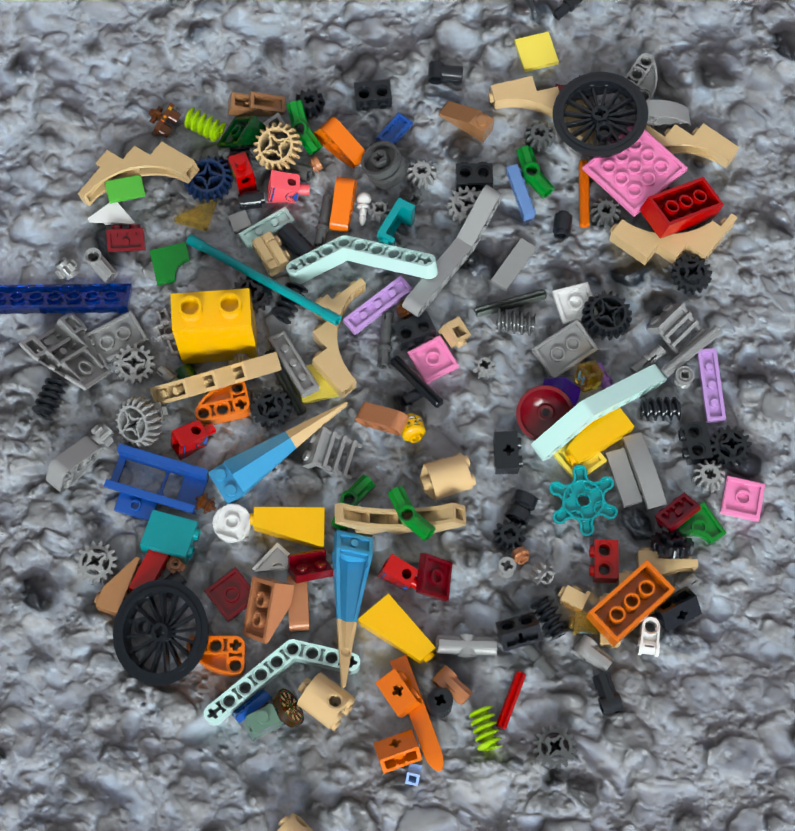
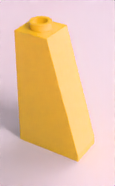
M621 408L591 422L567 447L565 451L567 462L570 465L573 464L574 467L579 464L582 465L599 452L606 450L621 440L622 437L629 435L634 425Z
M254 507V513H250V525H253L254 531L314 549L325 547V507Z
M389 593L358 618V623L361 627L419 664L423 661L427 663L435 656L436 647Z

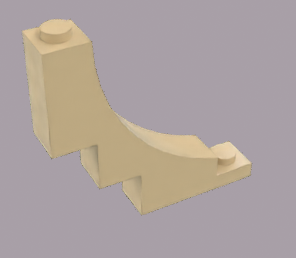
M528 76L491 85L488 100L489 103H493L494 109L524 108L540 112L553 119V106L559 94V89L557 86L537 91L533 77ZM581 99L575 101L576 103L587 108V106ZM570 105L565 110L583 113ZM564 117L565 123L582 120L578 118ZM584 125L568 128V130L573 133ZM590 129L578 135L576 138L579 140L583 139ZM595 130L586 141L587 144H594Z
M731 213L728 218L724 217L719 225L711 221L698 229L671 234L661 239L656 233L637 228L622 219L619 224L615 223L610 229L609 241L643 265H646L655 253L673 265L684 252L688 255L691 254L694 259L698 255V260L705 259L706 261L732 229L738 217Z
M273 352L150 388L153 402L161 401L162 405L251 380L282 369L277 352Z

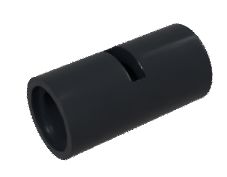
M287 223L278 232V237L298 257L316 249L292 223Z

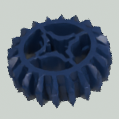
M209 155L207 159H203L200 156V161L194 159L199 171L189 183L184 184L187 193L192 195L194 200L198 198L201 203L203 200H206V203L209 204L212 199L216 203V198L218 197L223 200V194L228 195V189L232 188L231 183H233L232 171L229 169V165L227 163L224 164L222 159L218 161L216 156L213 159H210Z

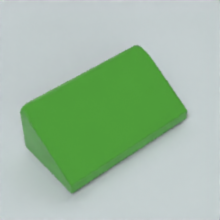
M140 175L105 181V191L110 204L146 197Z

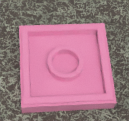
M441 335L407 352L419 375L427 384L459 368L458 363Z
M727 475L720 514L758 522L765 484Z

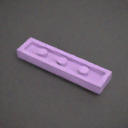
M400 275L343 319V323L356 335L379 318L382 313H385L405 298L413 288Z
M716 348L702 349L697 353L705 420L706 423L725 422L726 413Z

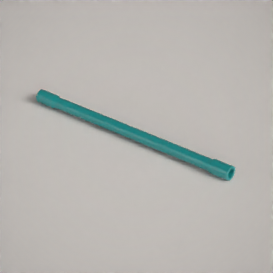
M193 234L188 236L186 243L191 247L212 256L321 316V318L337 326L340 323L341 315L322 307L214 248Z

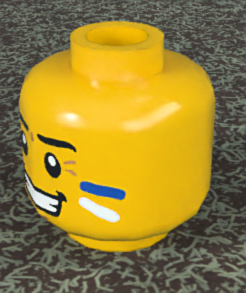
M414 413L406 414L409 420L401 433L402 438L407 442H419L426 433L423 420Z

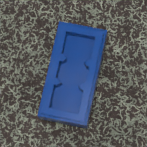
M398 112L379 133L376 140L378 142L389 141L395 145L411 128L413 122Z
M120 492L114 511L149 521L152 510L157 509L158 503Z
M261 689L236 709L232 716L240 724L247 715L261 709L260 707L270 700L271 696L266 690Z

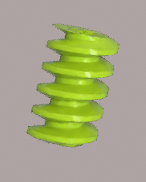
M192 107L185 117V128L191 129V131L197 132L201 136L203 135L206 139L209 138L212 142L217 141L223 134L226 123L222 122L219 125V119L213 122V116L207 119V113H203L200 116L201 110L198 109L194 113L195 107Z
M491 705L475 709L469 714V718L475 719L471 722V726L477 727L473 730V734L479 735L475 738V742L481 743L477 746L479 751H490L503 746L496 744V742L501 740V737L494 736V734L499 732V729H492V726L497 724V721H490V718L495 716V713H488V710L493 708Z

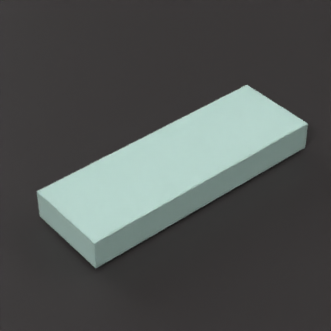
M285 206L238 234L247 249L250 250L253 248L252 240L269 231L276 235L287 223L294 224L295 219Z

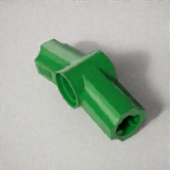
M302 100L289 102L286 105L291 128H294L297 134V127L300 124L304 125V132L299 134V140L302 141V145L309 155L312 156L323 145L310 129Z
M528 145L522 146L516 150L523 173L522 177H524L525 183L531 185L541 198H546L554 191L555 187L540 171L532 147Z
M363 474L348 490L341 494L339 503H345L344 500L350 497L355 501L349 505L358 506L376 485L368 476ZM335 516L333 517L331 526L347 531L348 527L335 524Z
M403 486L391 489L387 494L401 523L424 542L428 540L436 528L415 511ZM408 512L413 513L410 519L403 518L404 514Z

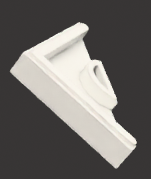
M118 202L108 203L88 218V222L91 224L135 225V222Z
M277 542L252 570L254 572L288 571V555L290 553Z

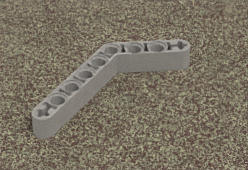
M489 185L482 189L457 238L436 261L438 275L432 279L422 278L405 298L402 304L404 309L417 317L424 312L475 250L503 198L502 193Z

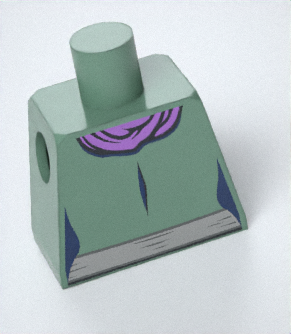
M273 703L245 717L244 725L252 742L286 725L277 714L279 712L278 707H274Z

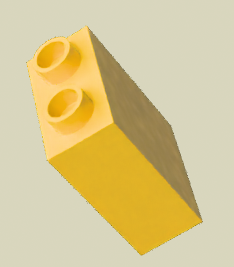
M249 288L170 294L172 332L183 364L233 360L234 355L238 353H245L251 359L258 357L257 327Z

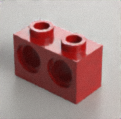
M595 539L593 544L589 546V557H593V565L590 564L589 576H593V583H617L619 579L618 540ZM605 548L608 551V555H601L598 549ZM605 567L609 573L603 575L599 572V568Z

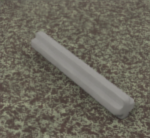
M716 325L712 326L661 369L664 376H671L679 367L683 366L722 333L720 328Z

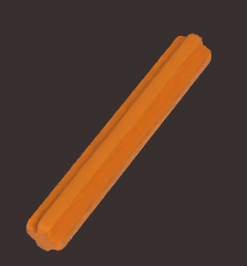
M588 160L579 161V226L581 228H588L590 225L589 175L583 171V166L589 162Z

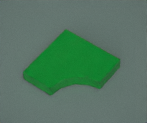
M186 242L149 250L158 286L176 282L178 269L184 263L190 261Z
M702 502L699 504L701 510L677 528L676 531L680 532V535L686 534L687 537L694 536L704 539L710 545L725 536L726 531L706 503Z

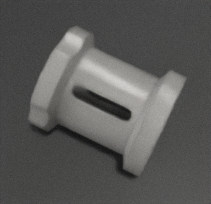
M511 557L500 559L497 567L500 577L507 579L513 576L516 569L514 559ZM506 564L509 565L507 571L504 570Z

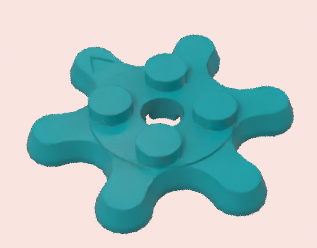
M579 464L573 468L574 479L570 484L565 485L559 481H554L549 486L550 493L560 497L562 500L561 508L553 513V520L557 524H563L568 519H575L580 525V533L584 536H591L594 532L593 521L596 517L603 516L607 519H614L618 514L617 508L614 505L608 504L604 498L605 493L613 488L614 481L611 477L604 476L599 481L593 482L587 477L586 467ZM578 497H587L588 504L581 506L578 503Z

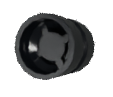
M517 489L511 499L513 504L508 505L504 515L509 520L514 519L515 523H521L526 526L531 518L530 511H534L538 498L527 491Z

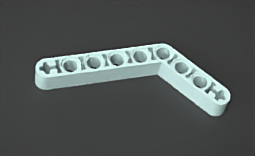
M348 235L339 236L290 261L286 265L290 281L298 284H303L345 261L425 279H432L438 275L435 256L432 254Z
M653 364L579 402L531 444L532 448L542 461L549 459L591 422L660 387L667 378L657 365Z
M295 639L286 641L210 703L204 710L206 721L213 726L219 725L295 662L340 672L339 649ZM291 646L298 647V652L295 654H289L287 651ZM311 650H315L318 653L314 659L307 657V653ZM351 653L350 661L354 660L356 665H353L352 668L349 667L348 674H355L360 670L361 663L359 656ZM329 655H335L338 658L335 663H328L326 659ZM279 658L283 661L280 667L272 666V662L275 659ZM261 671L267 673L264 680L256 679V675ZM244 684L251 686V690L248 693L240 692ZM227 698H234L235 703L232 706L228 707L224 704ZM219 704H221L222 708L225 710L224 713L222 712V710H220L218 706ZM213 711L218 717L214 719L211 717L210 712Z

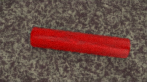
M516 671L497 720L496 726L501 729L507 728L524 683L526 674L521 671Z

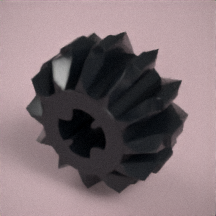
M308 87L307 92L301 90L300 95L296 94V101L302 100L305 114L309 116L310 120L313 115L318 118L319 113H323L325 100L322 93L318 94L316 89L311 91Z
M506 519L503 520V525L498 523L497 529L493 530L495 535L493 542H499L497 545L498 549L504 546V552H507L508 548L513 552L516 547L522 546L521 542L526 540L523 536L526 531L520 529L521 523L515 526L514 519L511 520L510 524H508ZM508 533L512 534L511 539L507 538Z

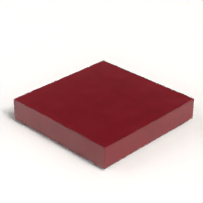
M420 553L416 592L441 601H449L452 562L427 553Z
M234 567L204 590V592L229 623L247 609L251 586L239 570Z

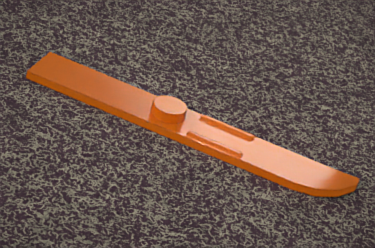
M404 655L389 662L392 670L395 668L399 673L401 671L405 673L409 679L407 682L409 687H414L420 695L418 700L421 705L410 712L409 716L427 763L434 770L441 772L444 766L442 749L408 657Z

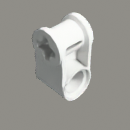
M654 617L646 618L640 625L637 655L650 654L654 655V657L659 656L660 623ZM645 624H653L654 632L647 631Z

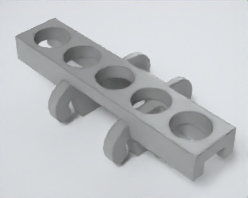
M163 308L164 310L156 311L161 324L155 325L152 330L157 333L156 341L161 342L166 339L172 355H175L179 351H173L172 347L176 345V342L170 343V340L174 339L173 332L168 335L166 333V330H172V322L166 308ZM165 313L166 318L162 319L160 314ZM160 329H163L164 335H161Z

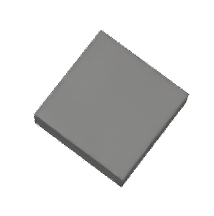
M246 210L228 216L234 234L252 226Z

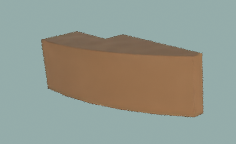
M251 91L249 95L231 92L228 98V115L266 117L274 116L276 113L281 115L286 113V97Z

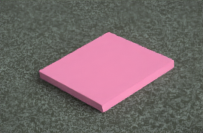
M629 126L626 130L630 132L633 126ZM644 130L641 137L631 147L611 157L592 158L583 166V171L635 217L649 196L666 190L687 171L688 167ZM620 134L618 136L620 140L626 137L623 134Z

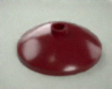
M535 386L525 392L519 400L516 409L518 425L526 436L536 440L573 408V404L568 395L555 386ZM545 408L549 409L550 413L547 415H545L542 411Z

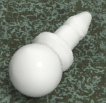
M361 192L357 196V208L360 209L359 222L361 226H364L367 210L370 209L371 196L367 192Z

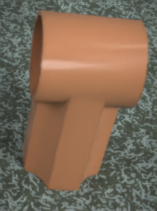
M446 665L431 679L437 688L448 689L453 695V699L460 706L473 694L458 679L455 672Z

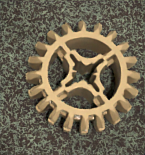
M272 122V128L266 125V131L261 129L260 133L262 135H257L258 142L253 143L254 146L258 147L253 151L257 154L255 158L260 161L259 164L265 166L267 170H279L280 172L284 171V166L289 170L290 163L296 165L294 159H300L297 153L303 152L299 148L302 145V141L299 140L300 135L296 134V130L291 128L289 124L284 126L282 122H279L278 126L275 122ZM285 134L288 135V137L285 139H278L275 135ZM277 155L280 157V160L276 161L268 159L269 156Z

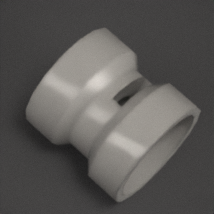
M681 366L676 370L673 377V385L677 389L686 390L690 387L695 376L692 368Z

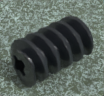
M287 282L285 284L286 287L304 296L302 293H308L307 288L298 283ZM279 295V301L275 302V307L271 309V312L279 321L291 324L288 317L294 318L295 315L292 311L298 312V308L295 305H301L283 295Z
M46 378L44 381L46 385L41 387L42 392H39V398L35 400L36 405H33L32 411L43 419L53 421L54 419L49 415H56L57 412L53 410V407H60L56 401L63 400L59 394L65 395L66 392L62 387L68 388L69 385L59 379Z
M642 397L640 401L641 421L643 416L646 417L647 421L650 420L651 416H653L654 421H657L658 416H661L662 421H665L666 416L672 421L674 415H676L677 421H680L681 405L676 397H672L671 401L669 397H665L663 401L661 397H657L656 402L653 397H650L648 402L645 397Z
M546 596L534 602L530 608L537 609L534 614L536 617L541 616L538 619L539 624L544 623L541 629L543 631L548 630L545 633V637L551 638L549 641H553L566 634L570 628L562 627L566 623V620L559 621L563 614L555 613L559 609L558 606L552 607L555 599L548 600L549 596Z
M446 688L432 690L427 698L426 707L428 713L437 719L448 716L453 705V695ZM439 701H442L443 703L440 706L436 705Z

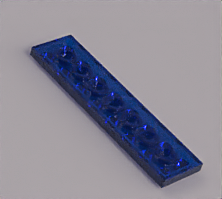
M132 283L0 285V314L129 312Z

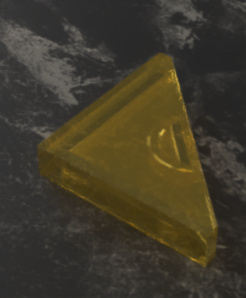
M212 199L176 216L174 222L207 231L218 201L214 202Z

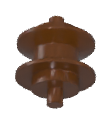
M404 300L398 304L396 313L399 317L407 319L415 316L402 307Z
M208 493L195 497L197 500V510L203 508L204 514L216 510L215 497L209 499Z

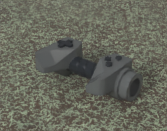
M250 145L249 148L233 150L230 147L218 149L219 160L222 159L228 162L229 156L246 152L248 160H256L257 154L253 150L258 147Z

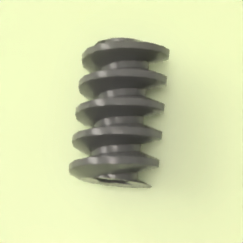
M498 308L496 320L498 332H501L502 328L505 327L506 333L512 328L513 334H516L517 330L520 329L521 335L527 330L528 336H531L536 313L531 318L530 312L524 317L523 311H520L518 316H516L515 310L509 315L508 309H505L503 314H501V310Z

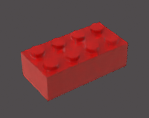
M701 177L649 196L641 207L640 212L661 239L715 218L724 204L706 179Z

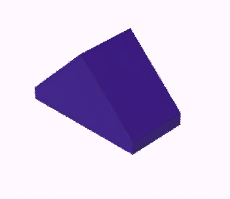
M565 377L544 379L543 385H551L561 389L568 395L573 407L577 405L581 388Z

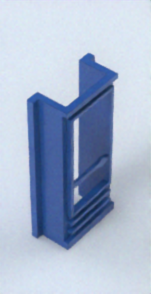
M119 443L117 449L119 458L111 479L105 480V488L196 515L197 500L195 497H200L204 494L209 480L207 476L208 469ZM127 460L166 471L161 489L157 494L118 483ZM170 473L184 477L176 500L163 496V490Z

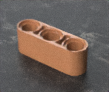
M363 402L355 417V421L365 427L398 436L401 435L409 420V417L401 411L368 402Z
M287 575V583L294 585V595L291 606L288 609L290 632L310 631L308 581L295 583L292 577Z

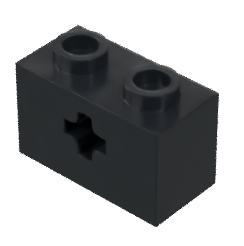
M517 431L494 432L495 474H518L519 467H523L522 456H519L518 449H521L522 446L521 437H518Z
M687 586L673 593L654 610L657 620L667 632L702 614L697 596Z

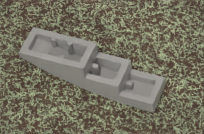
M639 432L622 437L632 472L635 474L647 510L666 505L664 492L642 433Z

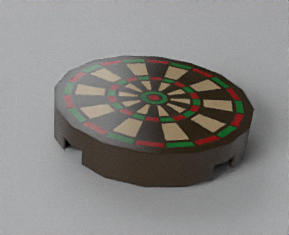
M282 688L274 693L273 705L278 707L279 712L277 714L284 724L291 728L297 727L304 721L303 710L297 706L298 700L287 689Z

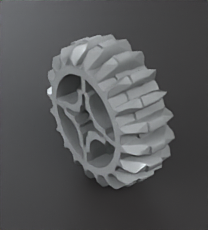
M144 396L130 397L122 401L115 412L117 414L115 420L118 423L115 427L119 428L118 434L123 436L122 441H127V445H132L133 448H145L152 445L159 439V434L162 433L160 429L163 426L160 423L162 417L158 416L159 410L155 409V403H150V399H145Z

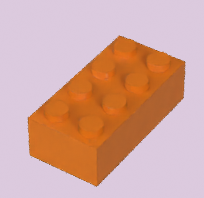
M646 560L592 608L586 618L614 647L673 594L675 588Z

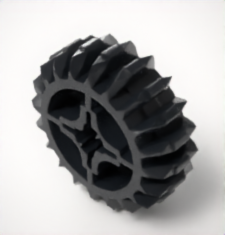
M605 290L602 291L601 295L597 292L594 294V297L590 296L588 301L584 303L585 308L581 312L584 314L581 318L582 321H586L584 327H590L588 333L594 332V338L600 335L601 340H604L607 336L609 341L613 337L618 339L620 334L624 335L630 327L629 323L632 322L630 317L632 311L628 310L630 304H624L625 298L620 300V295L616 294V296H613L612 291L607 295ZM595 306L598 307L599 312L596 317L593 316V308ZM620 314L621 322L619 325H616L615 317Z

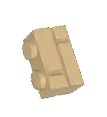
M271 231L252 240V246L270 277L279 274V272L286 270V265L291 260V257L287 250H282L280 247L282 245L281 240L277 235L274 236Z

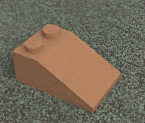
M252 576L242 635L268 644L291 606L294 585L274 578Z

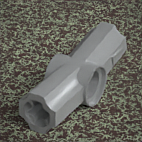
M461 634L458 636L437 635L435 649L436 653L458 654L459 657L497 655V637H475L472 634Z

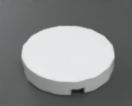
M227 504L219 508L213 516L214 532L225 542L235 543L247 537L251 530L250 514L246 508L239 504Z

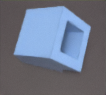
M409 764L406 784L418 786L422 765Z

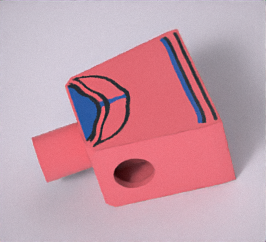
M271 170L267 202L295 203L298 200L299 194L309 195L310 184H301L300 175Z

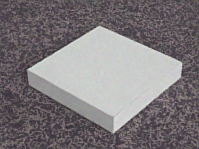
M588 282L552 291L562 326H566L576 319L580 322L582 321L581 318L584 314L581 312L585 308L584 303L592 296ZM596 306L593 308L594 317L598 314Z

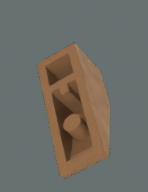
M448 101L439 113L440 117L482 143L493 131L494 119L480 110Z
M135 557L103 586L101 592L97 593L94 603H96L95 606L99 611L116 616L122 602L131 593L129 586L142 563L140 558Z

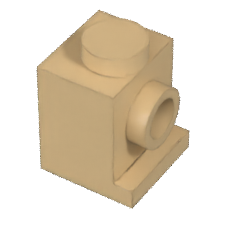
M460 317L445 323L438 331L439 334L444 336L451 349L455 346L458 349L467 344L466 340L471 336Z
M563 585L558 594L561 597L559 604L580 614L591 592L587 591L585 594L577 586L567 585L566 587Z

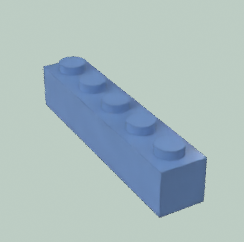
M518 164L507 166L506 174L523 221L533 219L536 209L532 206V198L528 195V187H525V179L521 176V168L518 167Z

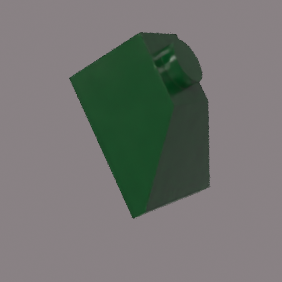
M255 115L234 117L216 146L223 148L254 145V142H258L256 136H261L260 130L266 131V126Z

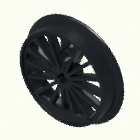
M592 72L573 79L559 92L553 106V123L559 137L576 152L593 158L611 157L631 147L643 134L648 121V106L640 89L627 78L610 72ZM615 93L605 107L606 94ZM620 94L627 98L611 108ZM603 95L602 103L598 106L596 96ZM593 96L595 108L588 101L587 97ZM581 99L589 109L576 103L575 101ZM629 103H631L634 108L630 110L617 112ZM570 105L583 113L565 110ZM636 115L637 118L636 121L619 119L620 117ZM564 117L578 118L582 120L565 123ZM616 124L633 126V129L629 132ZM584 125L573 133L568 130V128ZM590 129L585 135V137L582 139V141L576 138L578 135ZM596 129L594 144H587L586 141ZM613 129L626 137L620 140L613 132ZM606 130L608 134H601L600 131ZM613 138L615 143L608 145V141ZM597 139L600 142H604L605 145H596Z
M165 579L149 581L134 589L119 607L113 626L114 649L121 665L132 677L150 685H167L187 676L201 660L209 639L208 619L199 598L185 585ZM166 593H173V599L167 615ZM160 594L161 615L153 599V596ZM180 597L185 601V603L174 616L176 606ZM147 600L156 620L142 608V605ZM188 607H190L193 614L177 623ZM137 611H139L144 617H140L135 621L134 617ZM195 618L196 628L176 630ZM145 622L148 623L147 631L143 630V624ZM132 624H134V631L137 634L131 635ZM196 631L194 640L176 635V633ZM152 636V638L137 647H132V638ZM175 638L191 643L190 652ZM152 644L149 650L139 661V659L136 656V652ZM174 645L187 656V659L183 663L181 662ZM156 650L150 670L144 664ZM169 650L177 665V668L171 671ZM163 652L164 673H157Z

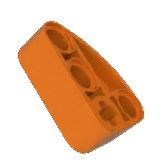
M335 117L326 120L314 132L321 144L349 167L355 169L361 163L365 149Z
M337 176L329 230L348 233L355 202L357 179Z
M245 382L229 385L207 393L195 409L196 420H200L204 426L210 422L216 425L248 417L251 409ZM236 387L243 388L240 392L233 391ZM223 408L228 410L225 414L218 413ZM202 413L209 414L206 418H200Z
M209 636L206 650L199 664L218 675L241 677L246 670V645L244 640L239 636ZM187 642L186 647L189 652L192 644ZM214 643L222 644L220 650H211ZM236 643H239L241 647H238V650L235 651L233 647ZM238 662L241 664V668L238 671L231 670L233 663Z

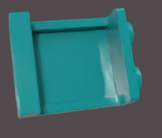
M398 198L377 232V242L395 246V238L393 236L400 224L403 223L412 227L415 222V205Z
M152 510L140 543L141 552L147 553L148 550L181 558L183 563L187 564L188 559L193 557L195 547H193L194 542L199 540L201 534L198 521Z

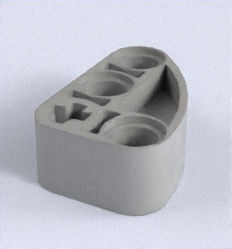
M649 53L641 54L625 76V78L633 82L640 89L645 100L653 99L658 80L656 63L653 56ZM620 94L618 97L621 101L627 99L622 94Z
M646 100L648 106L647 125L657 132H664L668 128L671 129L675 124L684 130L691 127L689 108L667 100Z
M89 436L83 437L53 459L48 467L46 481L60 493L66 491L90 468L101 454L103 448Z

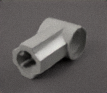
M89 248L85 252V259L89 268L94 270L105 284L112 283L118 276V272L103 257L100 250ZM98 257L97 260L91 261L92 258Z
M583 635L572 650L575 656L582 661H588L602 673L606 672L615 660L600 649L598 644L587 635Z

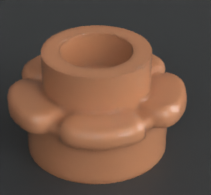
M317 156L310 157L309 166H312L313 172L317 171L320 173V170L324 169L321 161Z
M523 546L516 548L511 553L515 563L518 564L527 562L530 555L529 551Z
M171 556L168 559L166 568L171 573L176 571L181 573L185 570L186 565L181 558Z

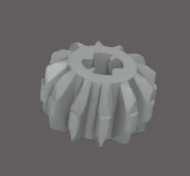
M425 158L422 162L416 159L415 163L411 162L409 164L406 174L408 175L407 181L411 182L412 187L418 185L420 190L421 186H424L427 190L428 185L433 186L434 180L437 179V168L432 166V161L426 163Z
M704 460L703 464L698 463L696 465L697 469H694L692 472L695 475L692 481L698 482L696 488L702 486L703 492H706L708 488L711 493L715 489L719 490L722 487L721 484L725 482V478H723L725 471H719L722 466L718 465L716 467L715 460H712L710 464L707 460Z

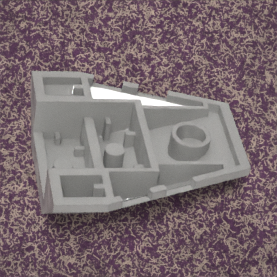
M72 311L59 318L55 327L38 338L31 335L19 343L31 358L83 390L89 389L111 374V370L102 354L98 353L94 347V340L86 336L87 328L85 324ZM84 335L86 336V339H87V341H88V343H89V346H90V348H91V351H90L89 347L87 346V344H86V342H85V340L83 339L82 336H84Z

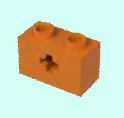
M394 668L375 683L397 716L403 718L421 705L418 700L420 695L414 687H409L407 684L409 679L403 671L399 673ZM399 688L401 689V692H402V695H401V696L398 695L399 693H398L397 690H398Z
M412 729L373 743L383 774L422 760Z

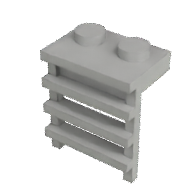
M670 303L662 309L663 312L659 316H655L646 328L650 334H660L676 356L706 332L698 325L699 322L691 316L692 313L688 312L684 303ZM688 319L690 324L671 341L669 337ZM695 328L697 332L678 350L675 346Z
M321 427L308 438L309 445L302 456V460H304L302 467L310 469L317 466L340 477L352 480L353 476L347 474L355 447L360 449L362 444L356 440L348 439L347 436H341L335 431H330L326 427ZM336 438L340 441L332 466L329 467L327 463ZM345 443H348L350 445L342 471H339L337 468Z

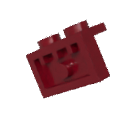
M140 224L129 225V229H122V225L111 226L110 230H106L108 252L146 250L145 228H141Z
M684 492L679 497L674 498L665 508L658 511L655 515L657 525L660 528L665 527L672 533L699 512L701 507Z
M324 548L288 555V573L295 583L333 576V568L326 560V550Z

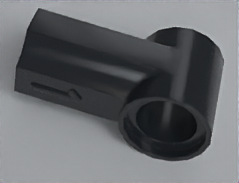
M431 61L429 63L427 79L429 83L434 85L443 82L462 83L463 66L444 65L441 61Z
M603 672L593 676L592 679L599 696L598 703L602 714L606 715L622 710V699L615 690L610 673Z

